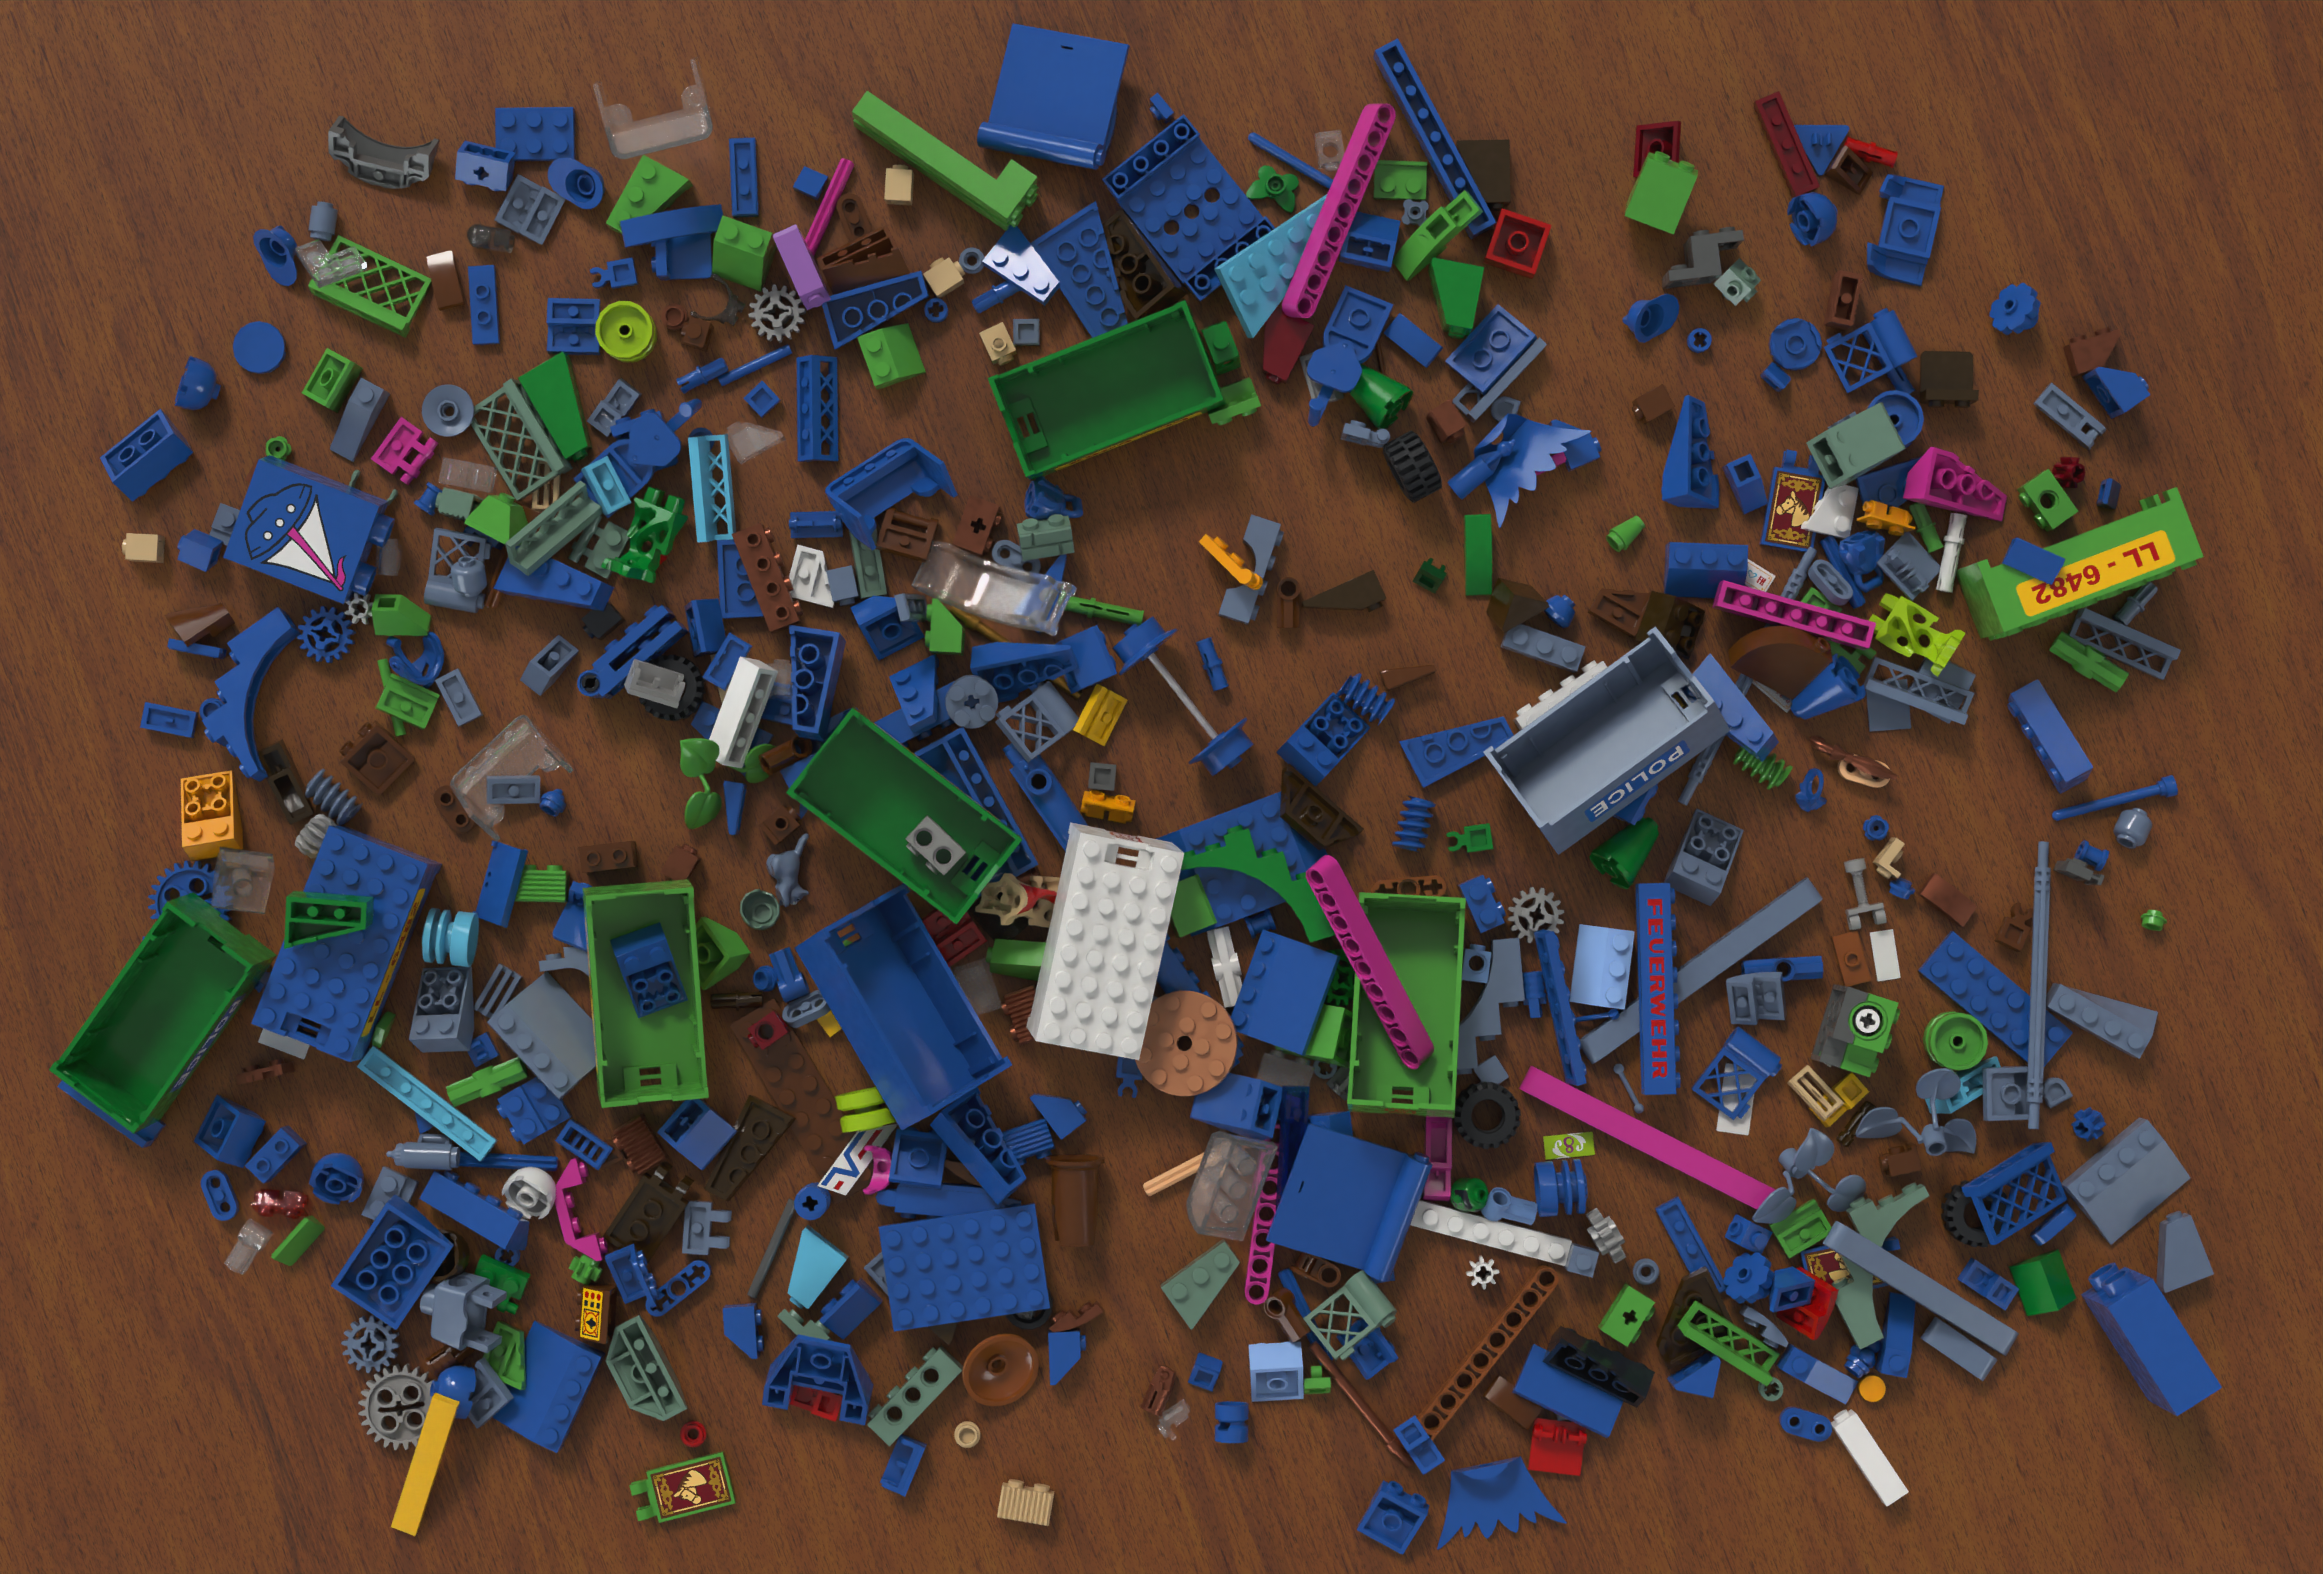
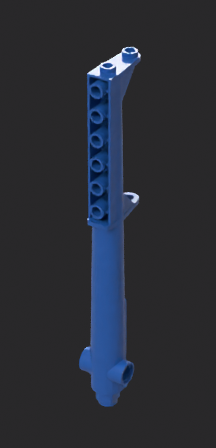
M1012 743L1002 749L1013 765V768L1009 771L1066 852L1070 822L1089 825L1041 754L1028 763ZM1035 774L1045 776L1047 780L1045 787L1038 788L1034 785L1033 777ZM1167 933L1156 981L1165 994L1175 991L1202 993L1197 986V983L1200 982L1199 978L1192 969L1186 970L1182 964L1185 958L1177 947L1175 949L1171 948L1167 942L1171 938ZM1207 990L1202 993L1211 997ZM1238 1035L1237 1052L1233 1067L1240 1063L1238 1058L1244 1055L1241 1048L1245 1045Z

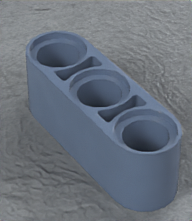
M1937 1317L1933 1318L1920 1337L1982 1381L1985 1380L1998 1361Z

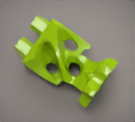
M1886 593L1879 605L1891 612L1888 618L1884 621L1872 614L1869 621L1876 623L1874 633L1877 635L1875 639L1907 657H1910L1913 653L1926 657L1933 663L1930 670L1938 677L1957 649L1965 632L1954 630L1949 634L1941 633L1930 627L1933 622L1938 621L1939 618L1903 596L1899 599ZM1913 615H1922L1925 617V623L1915 622ZM1920 635H1927L1929 637L1930 645L1928 647L1920 645L1918 639ZM1900 636L1908 640L1906 646H1901L1897 643V639Z

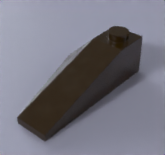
M1124 209L1118 210L1102 224L1110 254H1112L1115 264V275L1119 279L1122 290L1120 291L1122 300L1135 320L1172 307L1187 294V291Z

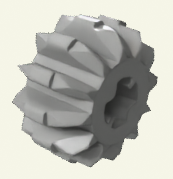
M318 814L300 831V834L296 837L295 846L305 856L307 855L311 859L316 858L329 825H337L331 818Z

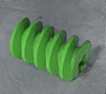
M1742 747L1735 754L1733 762L1736 765L1743 761L1742 771L1751 767L1750 777H1754L1759 773L1758 783L1761 784L1768 780V790L1774 786L1779 787L1793 768L1791 765L1784 768L1785 760L1783 759L1775 762L1777 757L1775 753L1768 755L1761 762Z

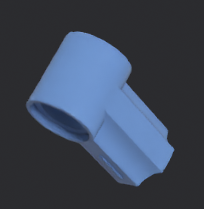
M1496 1187L1489 1193L1486 1206L1481 1212L1490 1221L1496 1222L1505 1218L1532 1225L1537 1213V1204L1532 1201L1512 1197L1506 1189Z

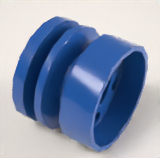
M1572 1159L1571 1171H1569L1567 1160H1562L1560 1172H1556L1552 1161L1534 1162V1186L1539 1217L1557 1216L1559 1204L1564 1205L1567 1215H1572L1573 1203H1575L1577 1214H1585L1588 1191L1586 1175L1582 1169L1580 1159Z

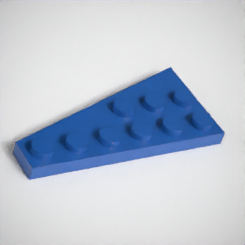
M1094 201L1031 242L1033 248L1059 281V289L1091 338L1128 324L1097 203Z

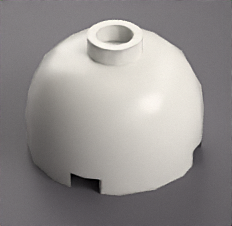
M525 1167L517 1170L508 1178L502 1189V1196L505 1193L507 1207H512L522 1212L523 1218L531 1219L532 1216H539L538 1219H542L548 1215L556 1199V1184L545 1171L536 1167Z

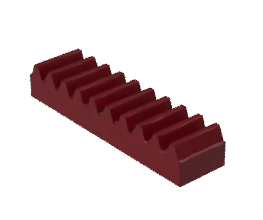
M1778 91L1753 103L1754 110L1758 113V119L1762 123V129L1766 132L1767 140L1770 141V147L1774 151L1775 159L1778 160L1779 168L1782 169V176L1786 179V185L1790 188L1791 196L1794 198L1818 189L1820 185L1780 92Z

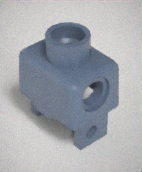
M463 1272L457 1277L444 1280L439 1284H430L421 1297L420 1310L422 1313L432 1316L431 1337L460 1351L468 1346L488 1353L502 1343V1336L485 1330L487 1307L492 1309L506 1299L507 1292L490 1286V1279Z

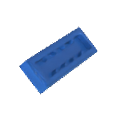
M495 265L468 266L473 345L500 344Z

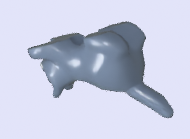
M807 833L800 837L795 850L771 854L767 859L766 867L768 873L777 880L775 892L780 906L796 905L805 895L809 894L807 890L802 889L798 884L800 857L809 838Z

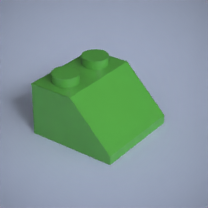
M908 323L881 328L857 337L877 390L926 373Z

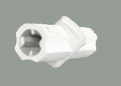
M1229 926L1207 931L1209 946L1213 956L1211 958L1216 981L1219 982L1225 1008L1235 1006L1242 987L1240 978L1242 973L1237 952H1234Z

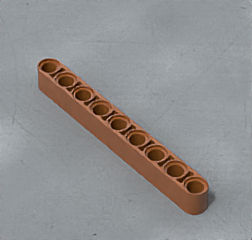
M1540 1265L1532 1272L1419 1413L1417 1419L1432 1441L1556 1288L1559 1277L1552 1267ZM1545 1271L1551 1272V1282L1541 1284L1539 1281L1540 1274ZM1534 1292L1536 1294L1535 1302L1530 1305L1524 1304V1294ZM1516 1312L1520 1316L1518 1323L1515 1325H1509L1506 1322L1508 1314ZM1494 1333L1503 1334L1502 1343L1497 1346L1490 1344L1491 1335ZM1479 1353L1487 1355V1361L1482 1366H1477L1473 1363L1474 1357ZM1461 1374L1470 1375L1471 1381L1467 1386L1457 1384V1379ZM1446 1394L1454 1396L1453 1404L1448 1407H1444L1440 1403L1441 1398ZM1429 1415L1438 1417V1422L1433 1427H1427L1424 1424L1425 1418Z

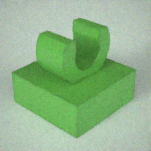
M1311 1366V1378H1304V1394L1330 1393V1377L1322 1378L1321 1366Z

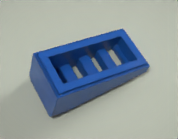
M724 781L728 831L730 835H738L747 785Z
M570 1119L555 1140L597 1170L601 1168L614 1149L574 1119ZM577 1130L578 1134L573 1141H568L573 1131ZM584 1135L587 1138L579 1149L576 1145ZM593 1141L595 1145L587 1155L584 1151L589 1143ZM602 1147L604 1150L595 1161L592 1157L598 1148Z

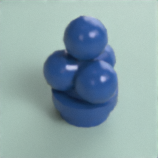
M1878 1340L1862 1349H1859L1854 1344L1850 1349V1354L1846 1357L1844 1367L1857 1378L1867 1375L1870 1371L1869 1368L1875 1366L1876 1358L1874 1353L1880 1351V1341Z

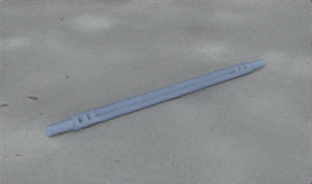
M1809 547L1807 552L1804 553L1797 569H1793L1787 584L1784 586L1781 594L1782 597L1795 600L1796 596H1798L1799 590L1808 576L1806 572L1817 553L1816 549ZM1766 623V625H1765L1764 628H1766V627H1772V626H1775V625H1771V624ZM1742 673L1740 674L1735 685L1744 696H1746L1753 679ZM1725 735L1697 756L1696 762L1687 776L1689 780L1678 802L1686 806L1688 805L1698 783H1702L1708 768L1711 766L1712 760Z
M2044 841L2038 842V864L2035 867L2026 1098V1102L2029 1103L2028 1129H2039L2040 1103H2043L2051 868L2048 867L2049 842Z

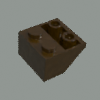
M1652 591L1635 640L1642 643L1649 637L1647 632L1656 627L1674 649L1677 656L1689 660L1700 626L1703 623L1705 610L1679 597Z

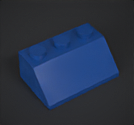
M159 409L102 455L100 459L112 483L133 502L138 497L146 494L149 488L156 482L164 479L177 465L184 463L193 451L185 437L167 415Z
M1667 543L1665 545L1664 594L1676 597L1715 599L1718 585L1723 580L1745 586L1748 567V545Z

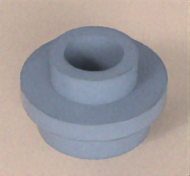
M967 248L960 254L959 264L964 272L976 274L983 269L982 260L985 257L979 249ZM970 257L977 259V263L973 266L967 263Z
M1648 1258L1638 1260L1633 1266L1635 1280L1643 1285L1654 1283L1659 1276L1658 1265ZM1643 1267H1649V1275L1643 1276L1641 1274V1269Z

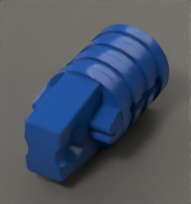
M1542 971L1522 972L1525 998L1523 1003L1524 1005H1529L1530 1018H1541L1543 1016L1542 1004L1547 1003Z

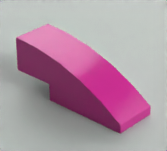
M1426 1116L1424 1154L1430 1158L1429 1162L1433 1166L1423 1190V1200L1449 1201L1451 1196L1452 1118Z

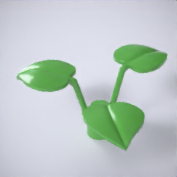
M702 738L680 740L681 771L687 777L699 776L705 788L704 792L694 793L687 802L685 825L688 829H695L712 821L719 813L722 805L720 795L716 792L710 793L711 789L704 777V773L708 774L714 770L715 762H717L716 759L720 754V748L716 742ZM771 744L755 746L745 757V767H727L741 773L746 772L745 778L749 783L761 782L769 776L766 772H763L758 756L777 746Z

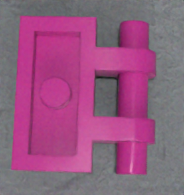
M400 417L371 460L393 475L401 467L405 470V473L400 480L409 485L414 477L417 479L421 473L419 470L428 458L431 459L435 454L433 450L438 445V442L430 437L425 445L421 444L418 441L424 432L403 417ZM414 448L419 453L413 462L409 464L405 459Z

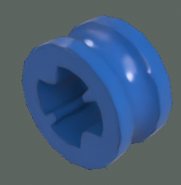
M933 298L926 303L924 311L928 320L933 323H939L946 319L948 307L942 299ZM934 304H939L940 308L942 306L944 308L943 312H939V317H933V313L929 314V309H933Z
M1703 328L1693 330L1687 337V346L1695 353L1704 352L1712 342L1711 334ZM1695 334H1698V337L1701 334L1705 337L1703 340L1704 347H1701V344L1698 346L1694 345L1693 342L1696 340Z
M499 1247L496 1250L495 1259L513 1267L520 1259V1251L511 1250L514 1255L511 1257L512 1262L508 1263V1260H502L501 1256L504 1255L503 1248Z

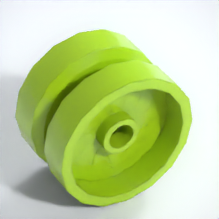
M617 301L608 305L600 312L596 321L595 335L599 345L612 358L621 362H637L644 359L653 351L657 342V328L653 318L640 305L631 301ZM629 327L630 332L627 335H622V332H625V328Z
M876 1087L835 1096L838 1110H854L855 1112L844 1115L839 1119L843 1133L872 1130L883 1127L882 1125L896 1122L888 1106L879 1107V1104L885 1103Z

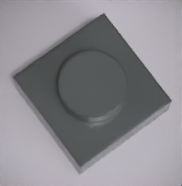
M1090 762L1088 789L1114 791L1117 765Z

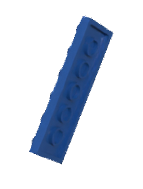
M1950 931L1918 969V972L1969 1015L1979 1020L1983 1027L2028 1064L2030 996L1954 931ZM2047 1010L2045 1015L2044 1067L2073 1033Z

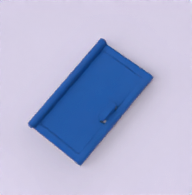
M492 840L491 846H493L487 872L476 911L472 913H477L480 919L507 928L528 850H522Z

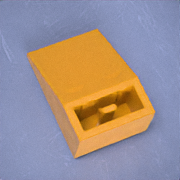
M232 770L181 779L182 848L191 861L243 853V830Z

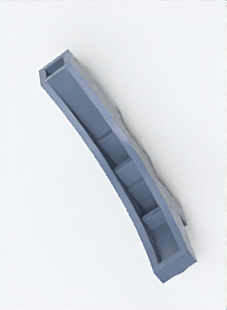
M1517 937L1491 940L1488 983L1484 984L1479 999L1459 1024L1458 1075L1471 1074L1473 1068H1478L1475 1037L1479 1036L1480 1041L1495 1040V1035L1501 1034L1499 1003H1503V1007L1519 1006L1518 1001H1525L1520 942Z

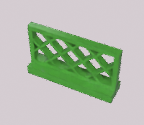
M338 235L315 278L312 277L308 287L313 295L406 338L410 331L409 326L432 282L431 278ZM341 244L351 248L354 257L339 261L337 252ZM368 257L374 259L377 268L362 272L359 260ZM356 262L359 274L345 278L341 266ZM338 267L342 279L334 282L323 279L328 270ZM392 268L398 270L401 279L386 283L382 271ZM380 273L383 284L368 289L364 277ZM362 278L365 290L357 293L349 291L347 283ZM417 279L424 283L420 291L409 294L406 282ZM403 284L406 296L392 300L388 288ZM385 289L389 301L381 304L374 303L370 294ZM409 301L411 309L408 315L404 317L396 313L395 304Z

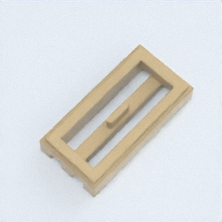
M539 460L536 476H540V464H545L544 476L550 473L551 468L547 462ZM561 474L554 478L553 503L560 498ZM550 481L544 485L543 505H539V489L533 492L532 509L544 511L550 506Z
M1806 1065L1788 1082L1789 1086L1823 1122L1844 1104L1809 1065ZM1806 1074L1834 1103V1105L1831 1106L1826 1101V1099L1819 1093V1091L1815 1087H1813L1803 1075ZM1797 1081H1799L1814 1096V1098L1827 1110L1826 1112Z

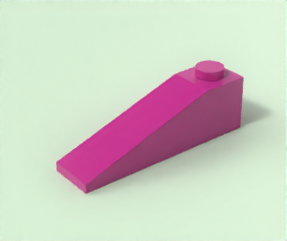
M1930 447L1908 472L1903 499L2002 522L2007 496L1988 480L1980 478L1974 473L1975 470L1972 467L1966 466L1959 461V457L1954 453Z

